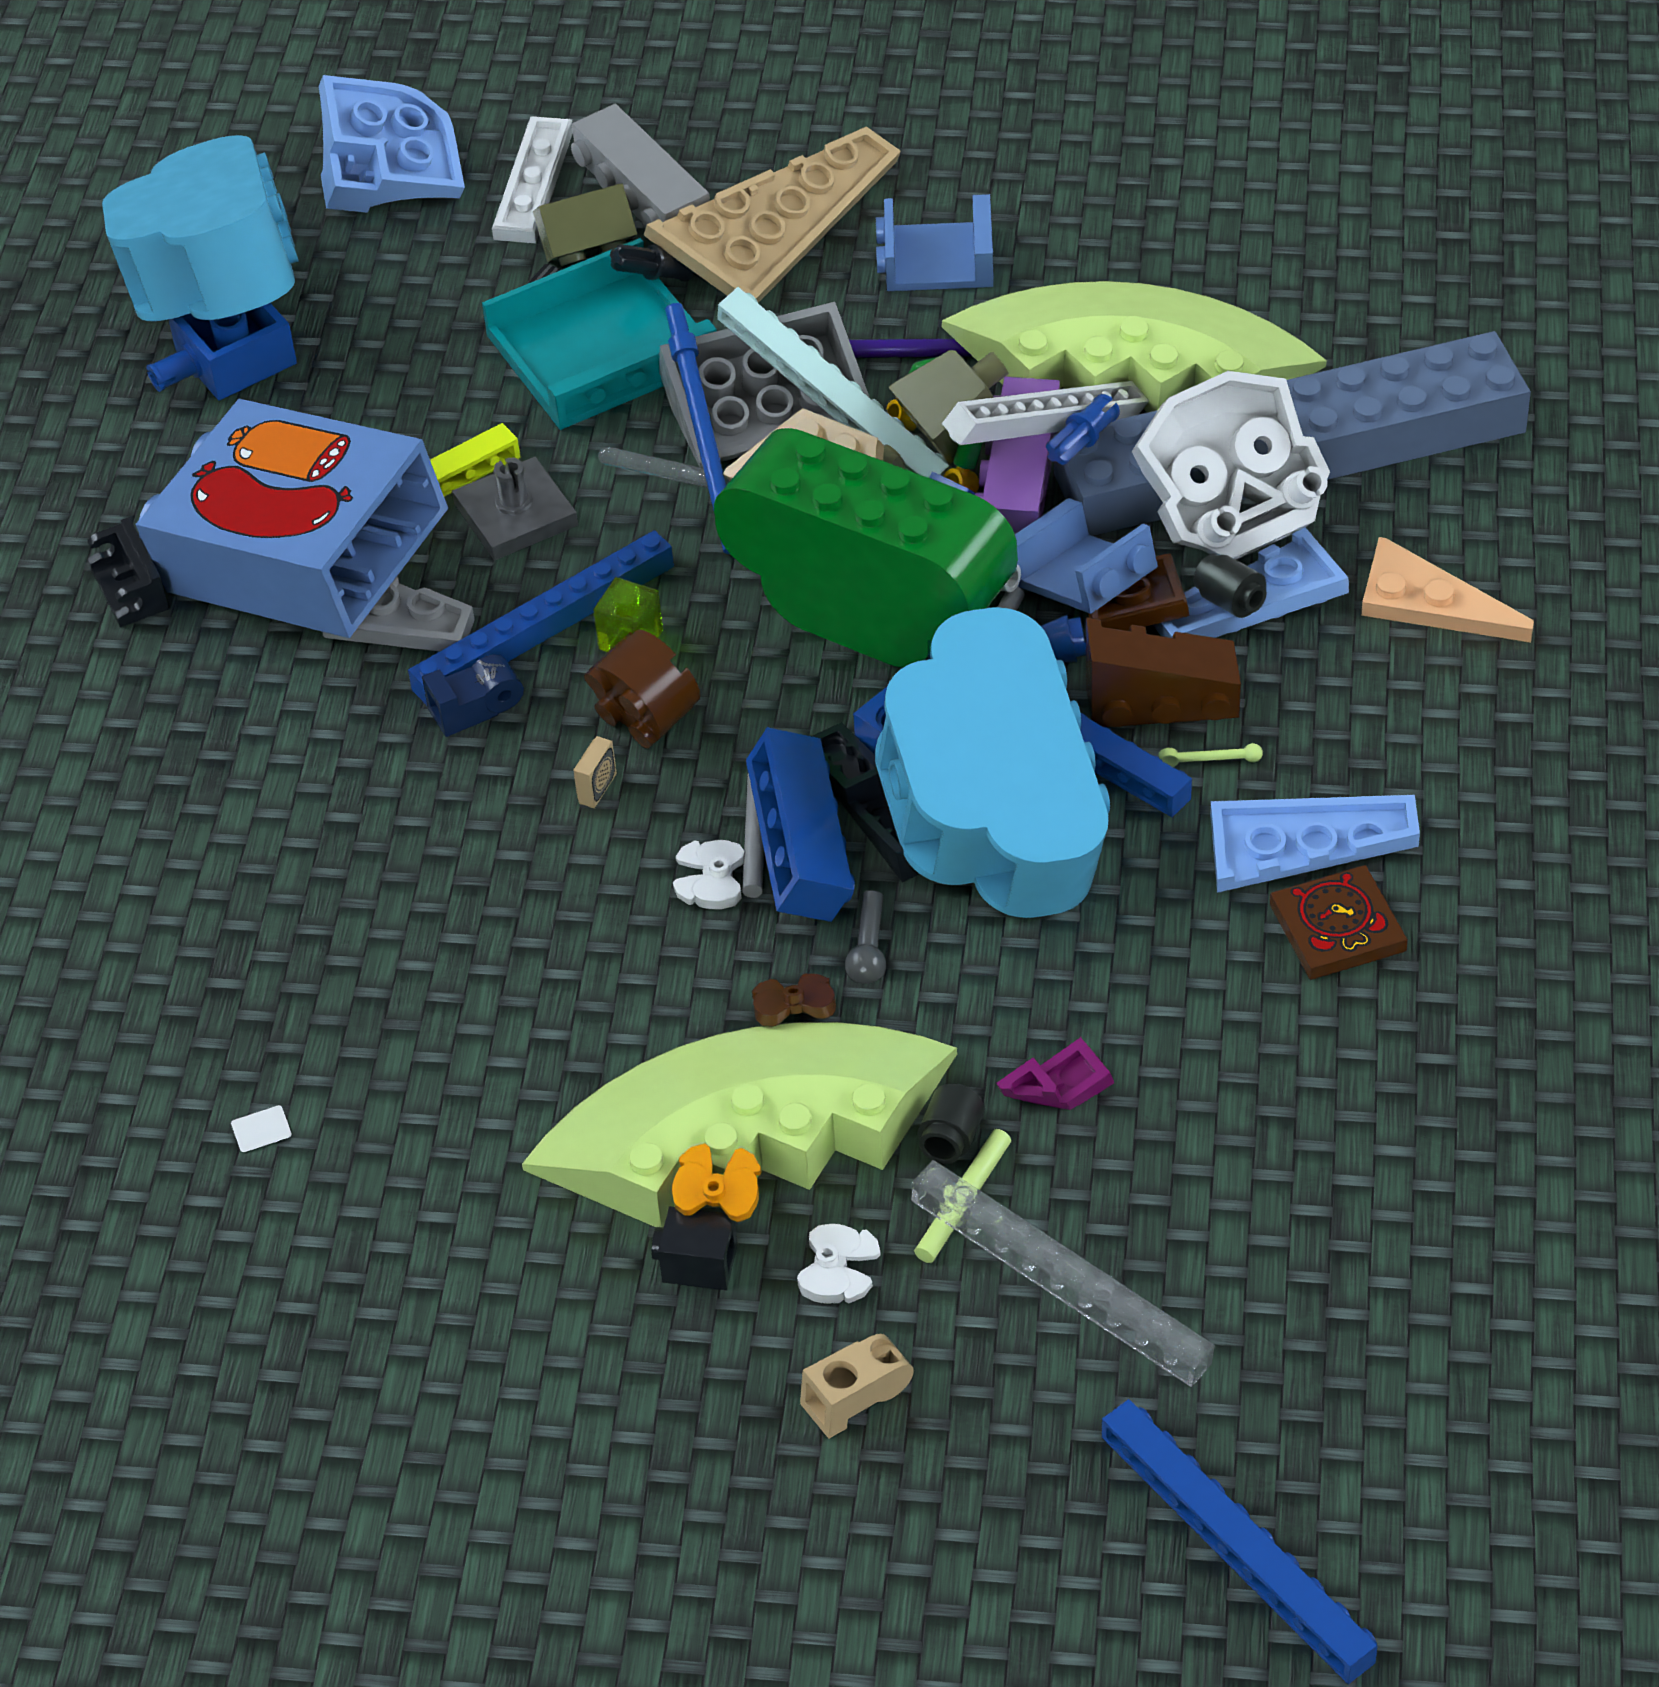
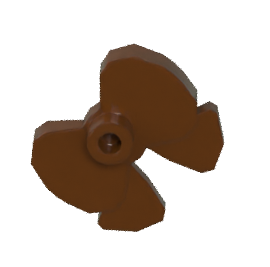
M805 973L801 975L798 985H791L786 988L776 979H769L759 983L752 990L755 1018L762 1026H776L789 1014H799L802 1012L816 1018L825 1019L832 1016L836 1009L835 993L830 986V980L820 974Z

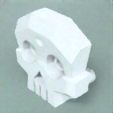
M1226 371L1169 397L1160 406L1132 450L1143 475L1163 502L1157 512L1172 543L1200 549L1210 555H1228L1235 560L1288 537L1313 523L1316 519L1320 495L1327 488V478L1330 474V470L1314 437H1305L1302 434L1287 380L1234 371ZM1255 440H1262L1267 444V454L1262 455L1256 452L1254 449ZM1197 468L1204 473V483L1199 484L1191 479V469ZM1242 495L1259 504L1239 513Z

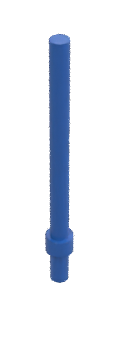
M672 303L665 308L671 333L668 344L672 360L678 362L714 511L715 499L725 488L726 481L696 362V357L699 355L696 338L693 333L689 332L683 305L681 303ZM722 544L723 552L725 554H730Z

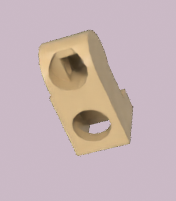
M875 1334L861 1342L857 1341L803 1369L800 1404L828 1439L847 1429L849 1418L877 1402H884L898 1395L911 1381L914 1369L886 1335Z

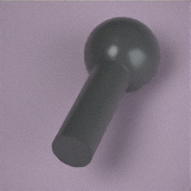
M870 890L863 893L858 943L848 953L845 960V970L848 977L861 984L878 981L886 970L885 957L878 949L883 894L878 891Z

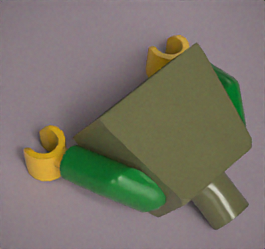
M949 350L939 357L915 362L908 375L889 386L896 399L891 400L887 404V413L891 417L901 420L908 431H913L918 427L948 464L954 462L957 465L956 469L947 470L943 477L977 493L979 479L970 469L976 467L984 442L959 445L951 439L948 430L942 423L958 402L994 398L989 389L1008 375L1009 372L993 352H990L974 366L970 367L957 351Z

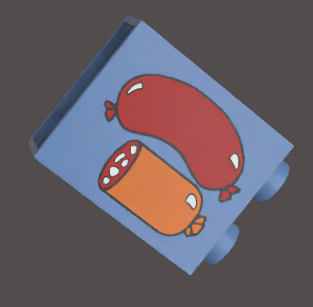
M238 399L212 431L204 433L197 440L191 457L162 493L152 496L146 502L141 511L139 521L135 525L138 529L139 537L161 577L166 592L350 638L448 510V506L422 439Z

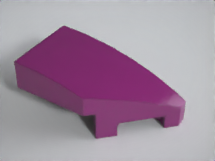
M1080 1037L1042 1065H1039L1034 1058H1031L996 1084L1000 1092L1006 1097L1071 1110L1114 1084V1080L1110 1071Z

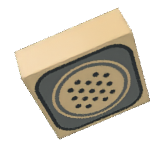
M596 736L574 768L579 804L595 809L616 776L613 742L611 740Z

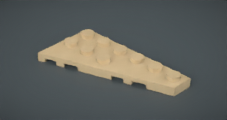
M866 126L826 144L823 151L807 158L801 155L790 160L785 168L776 172L770 169L716 193L713 200L695 207L691 204L680 209L678 215L664 222L660 219L646 225L644 236L728 296L739 287L745 293L752 294L759 303L897 162L901 151Z

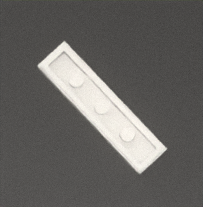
M530 117L492 227L493 240L536 244L539 232L533 210L538 206L550 203L573 134L572 120Z

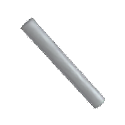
M748 773L742 893L747 897L756 898L763 892L764 847Z

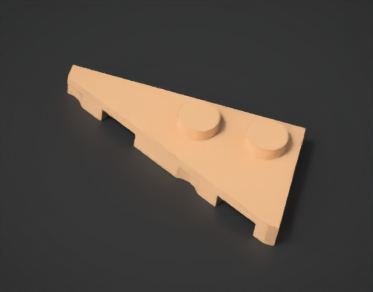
M1379 537L1362 602L1361 616L1531 643L1534 620L1387 538Z

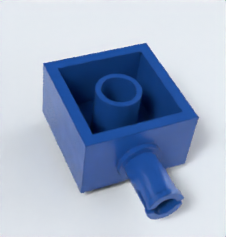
M268 303L259 308L222 319L202 320L193 317L191 313L168 319L176 353L153 364H148L146 369L149 371L147 373L153 386L159 392L193 375L195 378H199L216 399L220 401L297 364L289 323L271 303Z

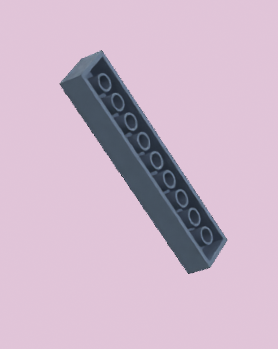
M1495 331L1287 380L1302 434L1305 437H1314L1330 470L1327 480L1526 432L1531 391ZM1158 410L1115 420L1099 433V439L1096 444L1089 448L1084 447L1067 464L1061 465L1054 461V476L1065 500L1070 498L1082 502L1089 535L1094 536L1161 520L1157 511L1163 502L1143 475L1132 453L1133 448ZM1262 440L1254 441L1256 452L1262 455L1267 454V444ZM1197 468L1191 469V479L1199 484L1204 483V473ZM1242 495V500L1248 499Z

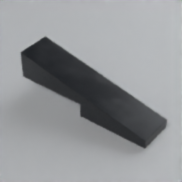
M842 722L812 735L811 737L821 738L825 760L828 761L830 767L829 779L832 792L903 883L920 875L904 856V850L899 842L877 771L875 755Z

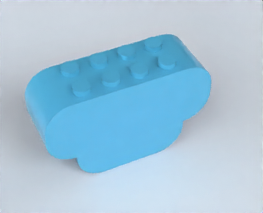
M242 135L225 136L179 150L158 162L153 167L151 174L136 178L117 187L103 199L102 206L106 234L135 311L140 319L145 321H163L190 313L193 317L202 320L227 318L271 303L286 294L293 287L295 277L291 264L299 262L291 235L287 213L280 193H277L265 152L257 155L251 138Z
M1000 607L971 610L951 616L938 627L932 639L930 659L917 661L900 669L887 686L884 701L886 717L884 728L876 744L875 763L897 836L904 850V856L914 870L925 878L937 883L948 885L974 883L981 897L996 910L1014 917L1034 918L1068 911L1081 903L1087 896L1093 882L1108 828L1110 799L1105 784H1098L1094 772L1096 761L1093 747L1090 742H1084L1080 731L1081 713L1078 703L1075 700L1070 701L1066 690L1067 672L1062 660H1056L1049 638L1043 628L1031 617L1019 611Z

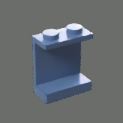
M990 194L972 195L973 222L894 225L893 198L884 199V217H876L877 244H885V246L876 247L877 273H886L887 291L993 287Z
M1070 498L1015 534L1018 553L1017 565L1021 569L1018 587L1090 614L1158 567L1150 526L1141 524L1113 544L1089 535L1082 502Z

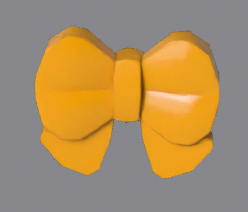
M705 1143L690 1147L679 1157L681 1167L674 1177L672 1194L675 1208L684 1216L693 1215L704 1206L709 1205L712 1207L720 1206L728 1217L736 1222H741L751 1217L759 1200V1186L756 1175H760L762 1171L754 1154L743 1148L736 1149L726 1166L724 1175L719 1173L712 1174L711 1150Z

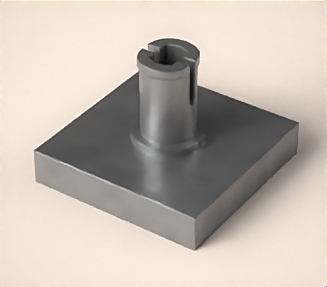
M514 457L506 458V469H504V464L499 461L494 465V474L452 490L455 506L494 561L578 526L576 511L536 457L523 462Z

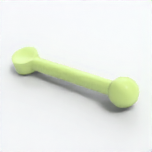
M1255 743L1248 744L1244 749L1177 752L1173 748H1164L1158 753V757L1172 767H1175L1179 762L1244 758L1248 762L1255 763L1263 756L1261 746Z

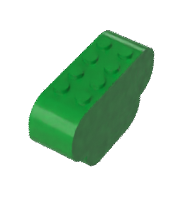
M781 428L773 431L719 493L714 502L715 525L722 544L740 564L752 572L761 575V584L766 598L786 621L797 628L896 667L904 668L911 663L925 660L930 654L932 639L936 630L951 616L961 612L987 608L1013 575L1018 564L1017 540L1011 525L993 505L984 499L798 429Z

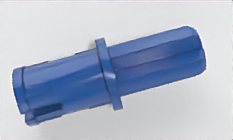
M1099 394L1080 413L1071 414L1065 421V427L1046 444V449L1049 452L1047 455L1048 459L1051 462L1057 461L1059 464L1065 465L1084 447L1089 448L1096 444L1099 439V433L1120 415L1117 403L1106 412L1102 410L1113 398L1106 394Z

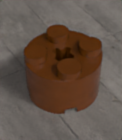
M636 630L634 633L630 632L627 636L623 637L589 669L584 678L599 699L594 705L599 716L611 726H615L619 722L623 723L629 728L630 734L641 746L650 748L700 700V690L694 676L687 667L680 673L670 662L676 654L664 642L647 631Z

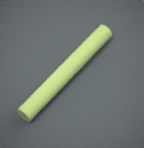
M1000 1129L992 1131L915 1248L914 1252L920 1260L926 1263H932L1011 1143V1138L1006 1132Z

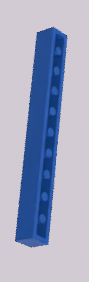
M653 530L408 669L412 691L427 705L422 676L440 669L444 677L472 667L479 659L489 655H501L509 662L673 568L672 546Z
M1081 713L1080 731L1084 742H1090L1093 747L1096 761L1095 773L1170 817H1173L1191 800L1192 778L1185 772L1173 768L1159 757L1147 753L1133 742L1121 738L1109 728L1102 727Z
M1128 1399L1102 1418V1438L1348 1685L1376 1663L1378 1645L1372 1633L1364 1627L1360 1628L1351 1619L1348 1610L1341 1603H1335L1325 1593L1324 1587L1316 1578L1305 1574L1300 1569L1296 1558L1289 1552L1284 1553L1275 1544L1269 1531L1263 1527L1259 1528L1250 1519L1247 1510L1240 1503H1234L1225 1494L1222 1485L1216 1479H1209L1201 1471L1196 1459L1189 1454L1185 1455L1177 1447L1174 1438L1167 1431L1162 1432L1153 1423L1151 1416L1144 1408H1138Z

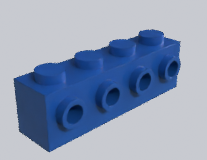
M767 727L747 757L746 763L776 911L832 922L844 903L850 901L854 892L855 879L849 869L846 855V839L841 833L837 815L838 803L836 798L833 797L829 779L830 767L828 761L825 760L821 738Z

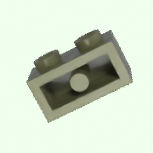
M623 183L541 205L533 210L547 262L559 259L561 267L586 260L585 252L601 248L602 253L616 248L619 244H626V240H630L637 235Z

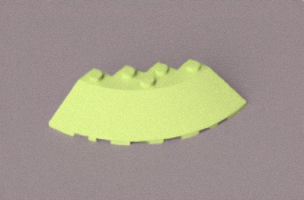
M1098 281L1035 287L979 303L942 320V328L978 362L990 352H993L1009 372L1005 377L1060 380V388L1063 387L1064 389L1132 381L1149 400L1144 407L1147 413L1159 410L1160 406L1169 397L1226 371L1288 380L1314 374L1325 368L1327 360L1295 336L1242 308L1208 296L1176 288L1143 283ZM1004 378L999 381L1002 385L1004 382Z
M794 1022L778 1024L773 1027L756 1026L717 1034L674 1048L635 1066L606 1083L575 1106L560 1120L525 1159L522 1167L528 1173L654 1227H664L669 1206L675 1207L672 1184L678 1169L681 1167L679 1157L690 1147L704 1143L711 1150L712 1174L719 1173L724 1175L726 1166L735 1150L743 1148L754 1154L761 1170L810 1190L835 1151L883 1170L955 1059L957 1048L912 1033L879 1026L842 1022Z

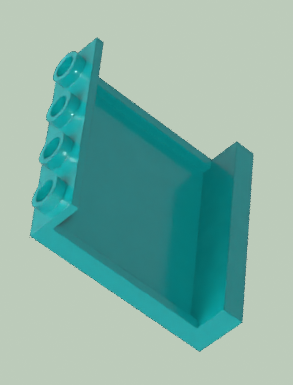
M638 238L624 245L644 247V242L641 238ZM611 250L482 302L487 337L559 430L664 386L659 373L660 345L668 344V340L671 337L665 308L669 304L679 302L659 278L648 280L643 274L614 270L611 267ZM684 309L689 332L693 333L695 337L717 331L709 319L696 323Z

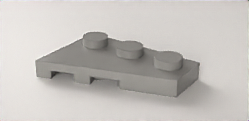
M396 577L350 638L323 632V636L329 639L440 652L468 636L475 619L472 606L425 587L418 590L399 584L398 577Z

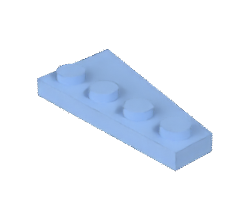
M1305 527L1292 534V542L1281 548L1272 544L1259 551L1258 560L1248 565L1251 569L1261 573L1266 579L1267 595L1264 604L1258 611L1244 618L1236 617L1200 595L1199 589L1193 587L1184 592L1190 616L1154 624L1153 626L1162 637L1173 638L1175 632L1216 638L1349 593L1348 576Z
M1415 795L1211 801L1210 816L1217 893L1419 846L1420 831Z

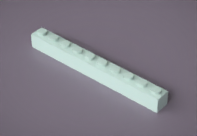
M737 287L718 304V320L839 423L875 436L883 445L887 444L894 448L903 458L904 466L909 471L929 478L932 471L943 476L949 470V465L941 454H935L926 446L921 437L910 433L901 420L891 417L884 411L883 406L877 400H871L864 394L856 382H850L845 378L836 365L825 361L816 348L806 345L792 328H786L779 322L777 316L772 311H766L760 306L752 294L745 293Z

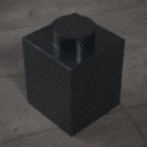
M669 1206L664 1227L655 1228L651 1249L652 1259L659 1260L662 1283L727 1291L738 1246L735 1221L731 1220L726 1213L698 1210L693 1215L684 1216L675 1207Z

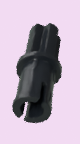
M619 244L610 252L611 267L614 270L643 274L648 280L664 277L686 282L694 274L691 269L655 244L649 245L647 248Z

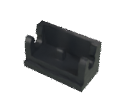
M130 517L122 519L119 525L93 534L87 542L90 548H98L106 543L112 544L108 550L98 552L87 558L119 627L169 610L161 577Z

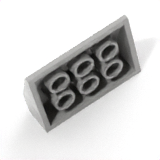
M835 302L777 316L779 322L786 328H792L806 345L816 348L825 361L836 365L845 378L850 382H856L861 387L863 393L869 397ZM730 329L695 337L699 350L696 362L721 462L741 457L802 408L837 421ZM669 344L660 345L659 373L672 412L699 468L703 467L678 362L672 360Z

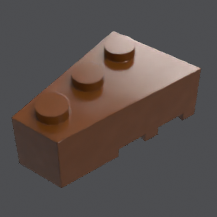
M1086 617V689L1090 720L1102 727H1122L1239 718L1241 682L1234 641L1175 632L1173 638L1146 634V627L1130 625L1128 631L1102 627L1101 620Z

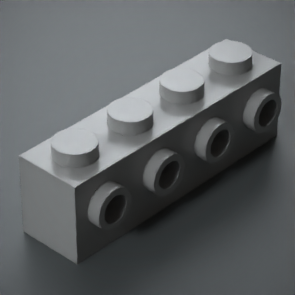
M616 103L572 123L574 143L571 144V151L576 162L581 167L585 166L596 177L602 188L623 183L630 210L642 222L645 229L646 225L660 219L664 222L677 216L680 209L691 204L697 207L710 201L709 192Z

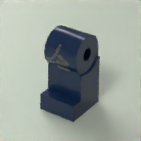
M501 655L485 656L479 659L472 667L444 677L440 669L422 676L428 710L445 737L507 711L520 701L524 692L522 683L507 660Z

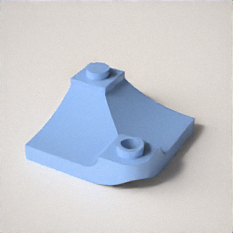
M328 75L322 76L319 84L323 123V170L321 181L326 209L368 213L369 208L372 206L414 198L460 199L465 186L454 128L450 116L445 110L429 99L424 93L406 85Z

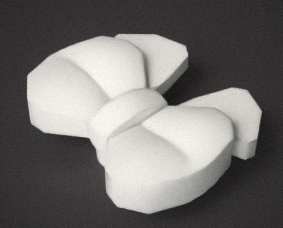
M714 840L704 842L701 845L699 841H693L683 846L676 855L677 863L691 868L703 869V874L676 879L673 882V888L677 897L688 905H693L695 902L699 907L706 909L722 910L734 907L742 899L740 884L733 878L732 874L733 870L744 864L745 851L740 844L727 840Z
M841 1224L818 1225L809 1232V1245L816 1254L815 1262L800 1271L797 1277L798 1287L802 1296L814 1302L826 1304L840 1303L843 1300L847 1303H852L865 1297L873 1286L872 1280L869 1276L859 1271L847 1268V1261L877 1259L880 1256L878 1240L868 1230H862L858 1234L855 1229Z

